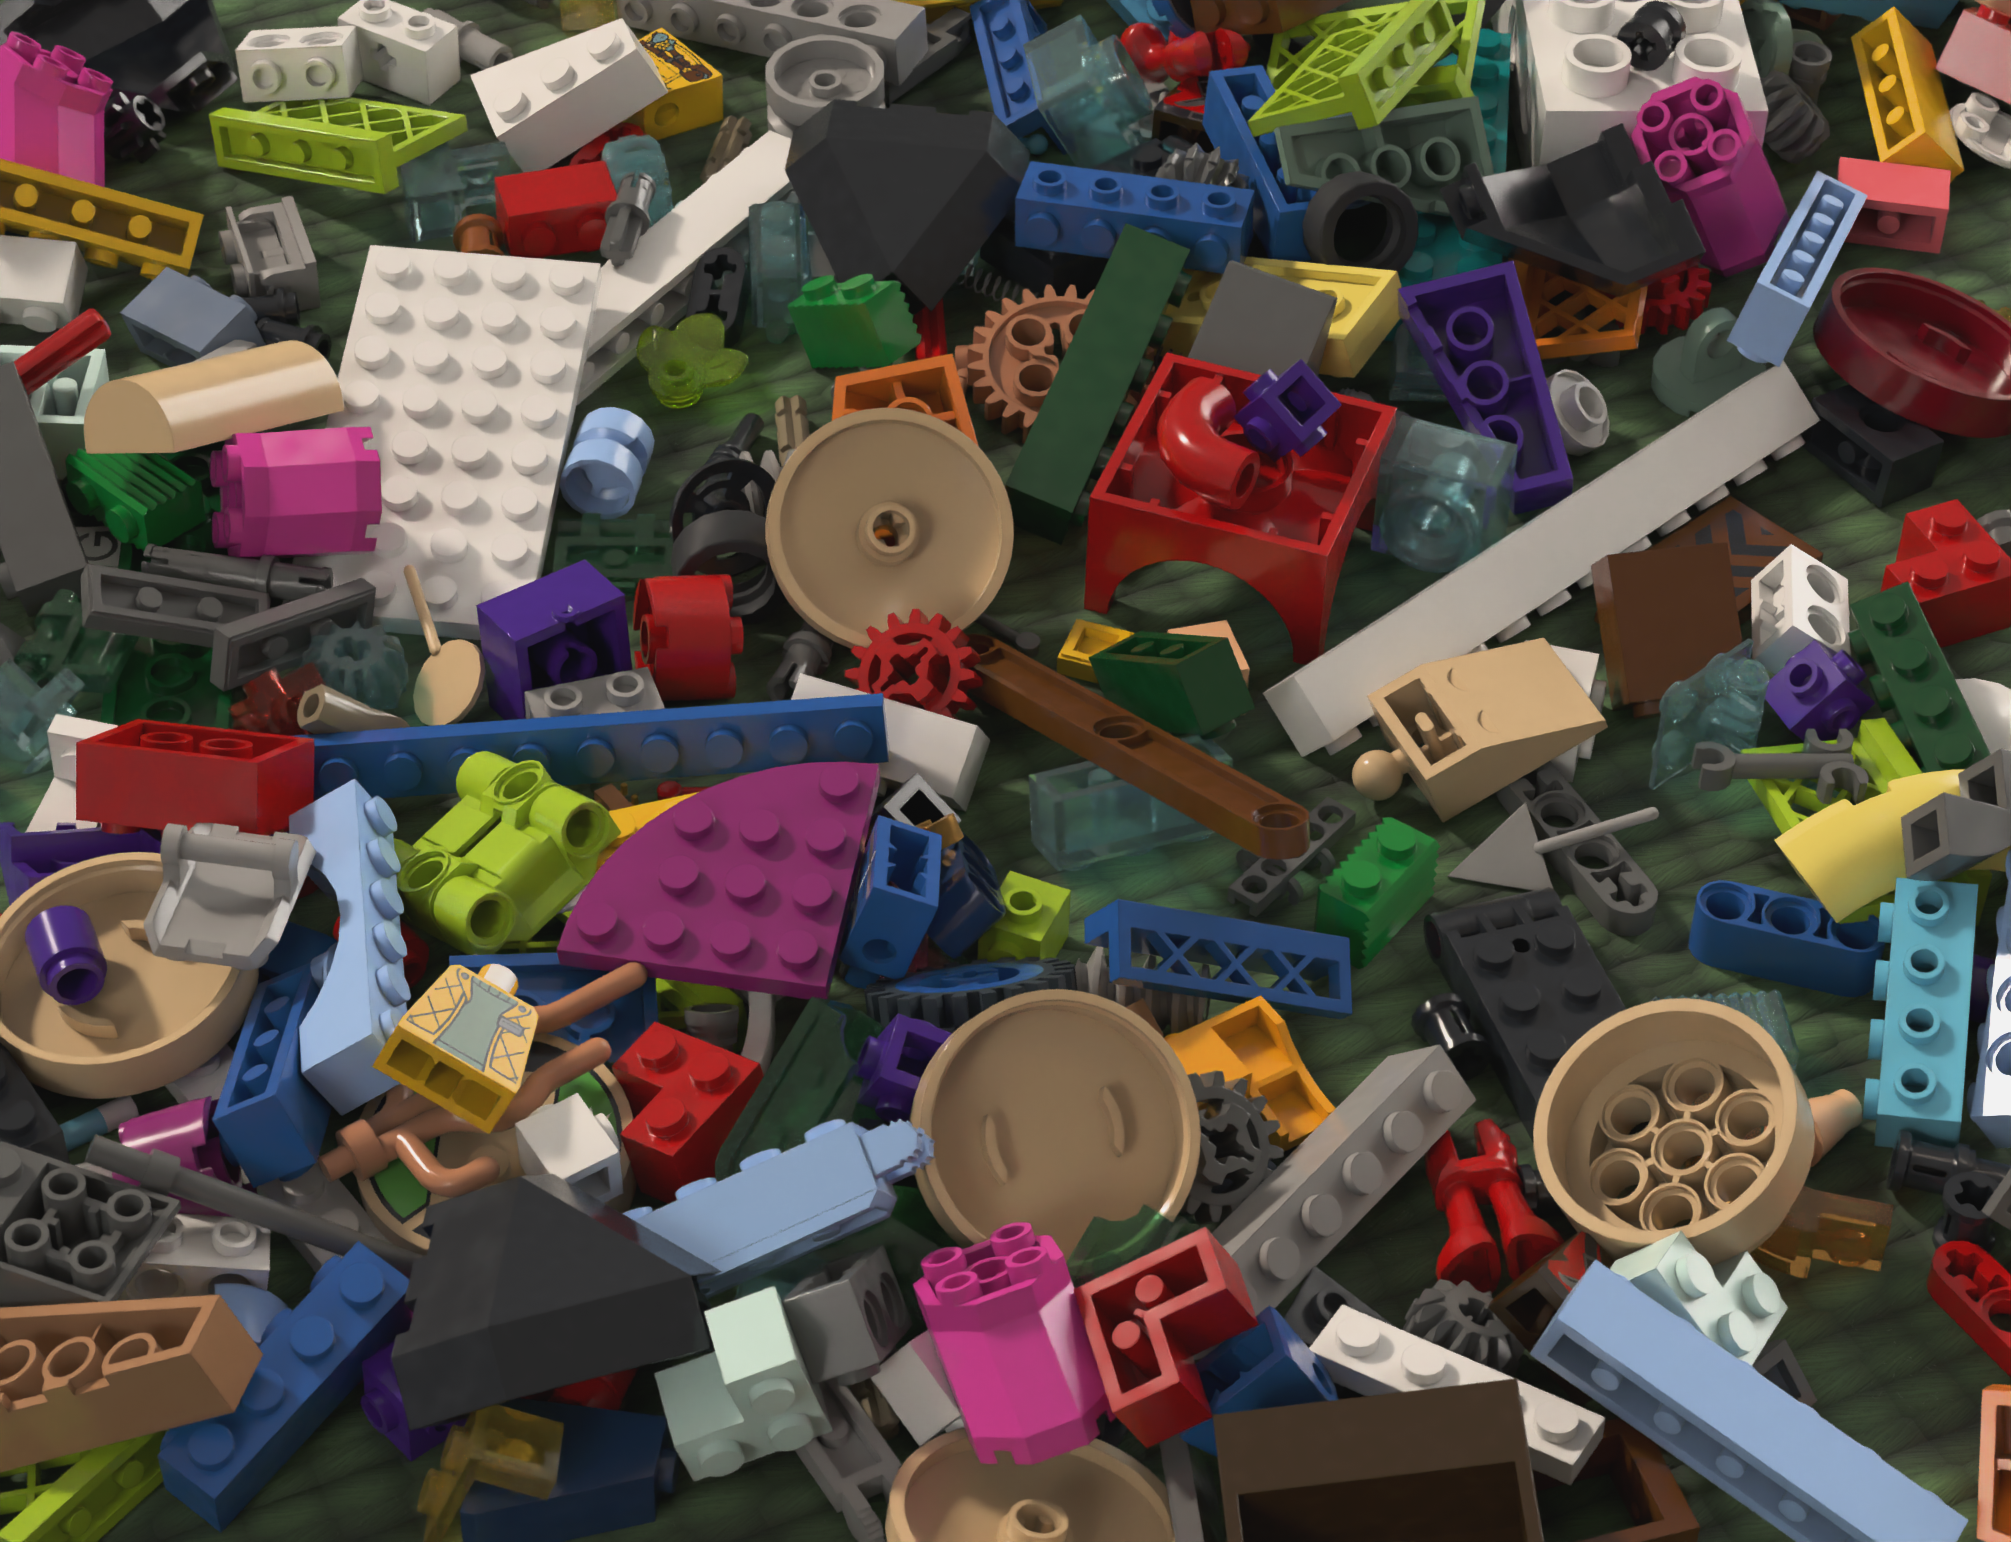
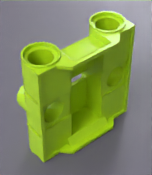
M489 751L476 752L464 761L456 777V790L461 801L414 845L394 838V850L401 866L400 871L396 873L397 889L404 906V912L400 914V918L467 955H492L508 941H529L592 880L596 871L598 855L622 832L610 816L608 810L601 803L554 782L539 761L528 760L516 764Z

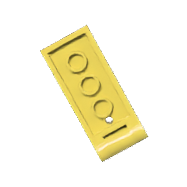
M1247 256L1245 258L1244 264L1338 298L1318 374L1331 375L1338 378H1354L1400 319L1398 313V289L1402 288L1397 271ZM1183 269L1184 273L1192 275V279L1180 307L1177 308L1169 304L1164 314L1173 318V321L1163 343V350L1160 356L1164 357L1169 349L1172 348V354L1179 355L1182 352V356L1188 357L1222 279V273Z

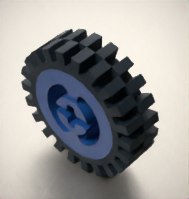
M1004 957L994 962H987V959L972 960L971 964L946 963L943 964L944 967L942 968L928 966L916 969V973L906 972L903 978L896 980L883 977L876 980V983L868 984L866 989H864L869 1035L875 1038L883 1032L898 1013L912 1019L929 1022L942 1030L954 1033L964 1023L982 1011L1007 998L1038 990L1066 989L1078 991L1074 964L1067 960L1059 961L1058 958L1040 960V957H1026L1015 961V957Z

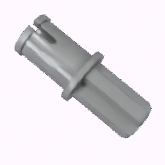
M427 8L423 11L435 18L457 26L460 61L465 60L481 70H485L513 59V54L510 53L512 49L509 46L483 34L476 23L472 21L461 22L439 9Z

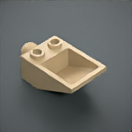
M1539 638L1421 664L1369 694L1367 697L1384 739L1393 752L1371 750L1361 755L1354 764L1352 780L1356 790L1362 796L1370 800L1380 801L1393 796L1402 784L1403 775L1409 773L1444 823L1608 728L1604 717L1546 639ZM1424 742L1425 745L1419 747V745Z

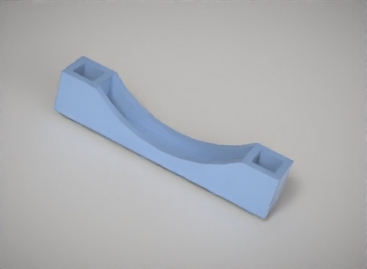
M356 779L349 781L289 815V833L307 837L316 850L307 875L329 899L338 902L340 911L339 941L331 969L315 1003L299 1027L302 1075L341 1116L400 1084L398 1081L373 1068L372 1065L401 1018L407 1013L406 1001L411 998L409 986L404 978L403 957L407 955V947L401 935L400 914L404 912V906L397 889L396 873L401 869L398 856L394 850L393 832L397 831V822L388 804L379 796L372 798Z

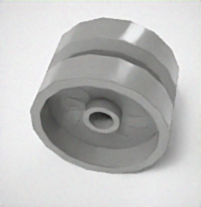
M813 35L791 41L775 51L765 65L768 131L771 130L789 139H792L793 131L834 99L857 101V106L885 108L884 62L873 48L859 40L838 35Z

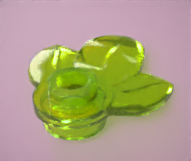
M710 313L691 315L681 321L674 331L661 326L650 325L641 333L636 347L639 365L649 372L648 383L652 394L663 405L670 408L691 406L699 400L704 388L721 387L732 383L747 366L748 355L734 349L723 348L725 341L724 325L717 315Z

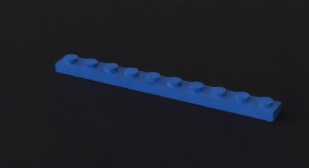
M883 693L295 735L296 737L314 739V801L353 779H356L372 798L376 796L394 798L458 793L456 790V777L461 765L468 757L482 751L495 753L516 764L528 760L539 761L552 780L561 785L758 772L775 767L817 762L868 764L889 762V741Z

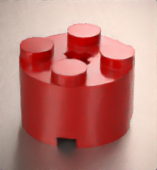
M729 574L654 576L653 578L639 580L634 601L633 631H640L641 651H634L635 669L649 668L662 701L735 698L736 672L734 664L731 662V655L742 654L744 633L741 617H730L729 611H731L733 605V585Z

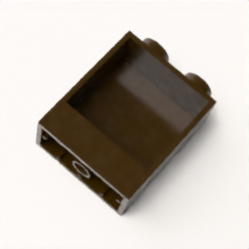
M1517 1378L1213 1415L1227 1542H1544Z

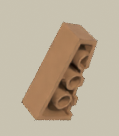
M221 1295L0 1308V1472L234 1413L263 1353Z

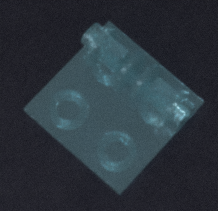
M1748 638L1726 654H1717L1706 667L1685 681L1675 682L1664 693L1659 705L1661 717L1657 740L1651 752L1653 764L1649 788L1652 790L1656 789L1690 766L1696 743H1720L1728 747L1733 753H1740L1741 749L1756 748L1757 733L1761 727V717L1764 712V701L1770 678L1761 662L1750 660L1753 640Z

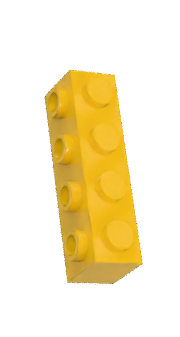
M1893 6L1851 37L1880 162L1951 170V183L1957 175L1964 171L1955 132L1951 124V117L1940 74L1935 69L1937 62L1932 44Z
M0 158V235H4L5 231L28 236L29 238L76 242L80 251L85 252V261L113 269L118 267L119 261L141 267L140 275L150 280H154L166 267L185 276L188 275L204 214Z

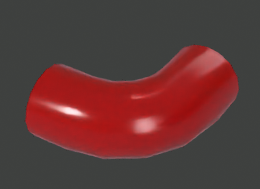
M1193 378L1170 400L1159 419L1157 435L1160 458L1180 484L1206 499L1237 510L1245 503L1255 486L1260 469V456L1258 452L1220 436L1233 424L1234 416L1236 415V405L1230 392L1221 383L1212 378Z

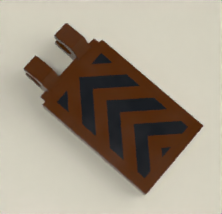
M1731 496L1648 549L1655 550L1727 542L1740 625L1752 618L1751 580L1789 545H1794L1821 563L1823 559L1822 552ZM1596 611L1594 621L1599 624L1598 611Z

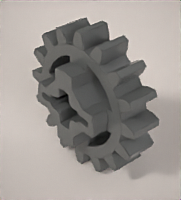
M1219 1070L1200 1074V1076L1196 1072L1188 1074L1196 1101L1208 1103L1206 1109L1198 1111L1201 1142L1197 1171L1191 1190L1176 1218L1194 1214L1196 1224L1205 1225L1219 1222V1219L1223 1222L1273 1173L1268 1168V1162L1271 1159L1283 1157L1284 1149L1269 1144L1268 1135L1280 1128L1279 1121H1263L1260 1116V1112L1268 1101L1264 1095L1250 1099L1245 1098L1247 1080L1238 1078L1225 1082L1223 1071ZM1224 1179L1234 1181L1223 1192L1219 1194L1211 1193L1212 1188L1222 1185Z

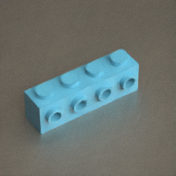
M1896 878L1894 903L1881 902L1877 942L1891 943L1890 961L1876 960L1873 1000L1886 1001L1885 1020L1871 1019L1868 1059L1881 1060L1880 1079L1866 1078L1863 1119L1876 1120L1874 1146L1893 1148L1899 1130L1911 1132L1913 1140L1948 1148H1954L1959 1143L1978 884Z

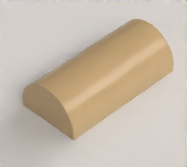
M294 340L282 341L116 379L99 387L88 403L84 418L86 454L176 453L232 439V434L256 433L344 411L342 392L338 379L324 356L312 346Z

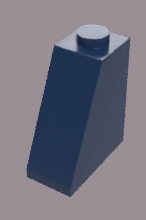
M518 1398L491 1406L460 1510L462 1541L563 1542L655 1522L662 1492H675L680 1469L679 1454L675 1448H669L668 1422L666 1417Z

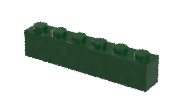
M1125 224L1005 484L1015 526L1060 545L1070 524L1082 527L1089 511V498L1091 492L1086 491V488L1091 478L1096 481L1099 480L1115 450L1106 446L1110 435L1113 434L1121 438L1135 406L1126 402L1129 392L1132 390L1139 394L1142 393L1154 361L1145 358L1150 347L1161 350L1171 327L1173 318L1164 315L1168 305L1180 307L1192 279V275L1183 272L1190 249L1130 224Z

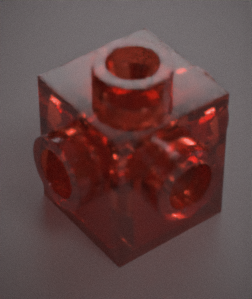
M313 662L288 672L283 676L279 675L276 668H272L242 685L247 697L228 707L235 720L233 723L234 730L287 736L313 734L300 728L297 722L299 703L304 693L320 684L326 686Z

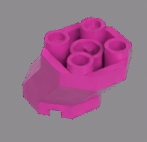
M11 32L6 43L0 47V158L105 187L104 108L113 91L111 88L113 80L98 71L83 68L86 59L71 49L55 45L53 51L50 52L42 49L41 45L35 40L20 33Z
M1692 77L1652 93L1649 101L1641 106L1637 114V125L1631 134V138L1641 165L1649 161L1653 162L1671 204L1683 199L1706 251L1699 264L1710 268L1716 274L1729 277L1767 262L1775 248L1774 241L1780 230L1783 233L1790 219L1776 179L1770 170L1738 93L1723 88L1718 82L1710 79L1703 80L1698 77Z
M340 427L232 434V439L225 440L222 451H212L210 457V480L212 487H220L221 512H214L212 517L214 548H227L228 556L260 560L263 554L277 556V558L362 555L374 552L377 538H365L367 525L380 524L382 498L381 468L378 451L365 450L363 445L364 442L374 438L371 427Z
M1027 1222L1011 1223L995 1230L990 1235V1240L965 1249L960 1247L941 1248L929 1253L921 1260L924 1275L913 1284L915 1294L960 1412L969 1442L980 1463L998 1464L994 1451H1011L1015 1464L1033 1465L1090 1444L1100 1434L1096 1419L1103 1412L1110 1422L1116 1418L1111 1410L1073 1290L1075 1288L1071 1281L1064 1255L1051 1235H1034L1032 1225Z

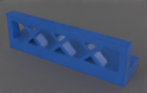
M979 0L970 5L969 8L995 115L1018 139L1043 127L1063 155L1077 148L1047 26L1029 0Z
M1117 899L1084 918L1085 944L1109 948L1110 983L1243 1004L1261 995L1273 1009L1341 1020L1352 1015L1350 944L1348 937ZM1131 952L1160 956L1163 960L1154 969L1134 967L1131 964ZM1188 961L1216 965L1222 969L1212 979L1199 976ZM1169 968H1171L1174 973L1166 972V971H1167ZM1247 971L1277 975L1279 979L1270 988L1259 987ZM1328 975L1329 998L1316 996L1304 981H1316ZM1229 977L1232 982H1227L1225 980ZM1287 987L1289 991H1284L1283 989Z

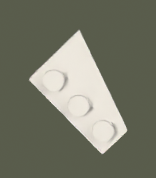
M623 18L470 75L497 139L524 173L549 168L668 93L654 61Z

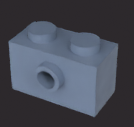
M166 267L120 312L139 350L170 367L191 363L235 339L256 343L257 347L266 345L255 324L257 315L245 300L237 295L228 297L213 290L202 278L196 275H192L189 278L169 267Z

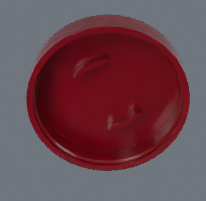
M1860 268L1845 272L1835 280L1814 322L1813 338L1820 354L1840 377L1877 404L1921 425L1950 434L1974 438H1996L2011 434V322L1990 307L1959 290L1938 281L1904 271L1886 268Z

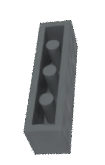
M14 361L0 366V548L5 562L0 563V583L7 600L19 597L28 617L81 599V574L89 563L26 388Z

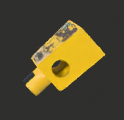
M659 28L639 39L641 45L654 61L668 93L622 122H629L639 126L644 132L645 142H653L723 120V76L720 72L663 28Z

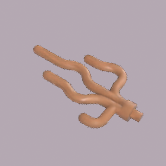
M629 962L555 1002L534 1006L539 1016L534 1035L551 1033L569 1026L640 988L647 980V969L641 963ZM600 1037L591 1038L532 1072L517 1091L491 1133L503 1132L515 1127V1123L527 1118L534 1110L541 1107L552 1092L604 1064L611 1055L609 1042ZM401 1083L384 1092L386 1103L371 1118L367 1120L360 1118L336 1131L335 1137L338 1147L317 1159L324 1176L331 1183L350 1172H353L363 1182L387 1169L388 1163L399 1158L424 1188L433 1194L448 1198L458 1197L482 1189L493 1183L500 1174L499 1163L490 1156L479 1157L455 1169H448L442 1166L425 1143L449 1132L479 1134L486 1132L418 1093L414 1094L413 1090Z

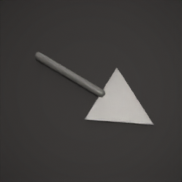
M1525 802L1447 877L1531 891L1548 887L1553 889L1543 853L1655 820L1659 816V811L1655 807H1650L1538 841Z

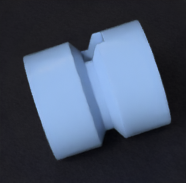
M605 407L588 413L582 420L573 442L572 451L569 453L562 471L559 485L563 498L573 509L585 516L604 520L616 519L625 515L632 508L641 486L642 476L646 472L653 453L655 442L651 429L643 419L628 410Z

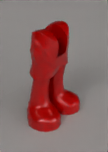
M1143 22L1128 26L1119 42V56L1123 66L1134 77L1153 84H1161L1170 77L1173 81L1183 82L1188 78L1198 76L1209 77V71L1243 67L1248 58V52L1251 50L1250 44L1239 33L1224 28L1207 33L1198 31L1187 38H1180L1170 30L1167 43L1160 29L1152 23Z
M1484 1119L1474 1123L1477 1157L1459 1160L1451 1134L1447 1130L1424 1154V1164L1432 1188L1435 1206L1438 1211H1445L1450 1229V1237L1437 1259V1280H1447L1456 1286L1465 1280L1475 1290L1482 1293L1491 1291L1492 1294L1497 1289L1501 1277L1500 1255L1478 1204L1493 1205L1500 1227L1506 1266L1513 1281L1538 1260L1563 1244L1564 1241L1559 1232L1536 1216L1523 1195V1182L1516 1170L1518 1165L1517 1150L1510 1141V1135L1502 1131L1492 1119Z

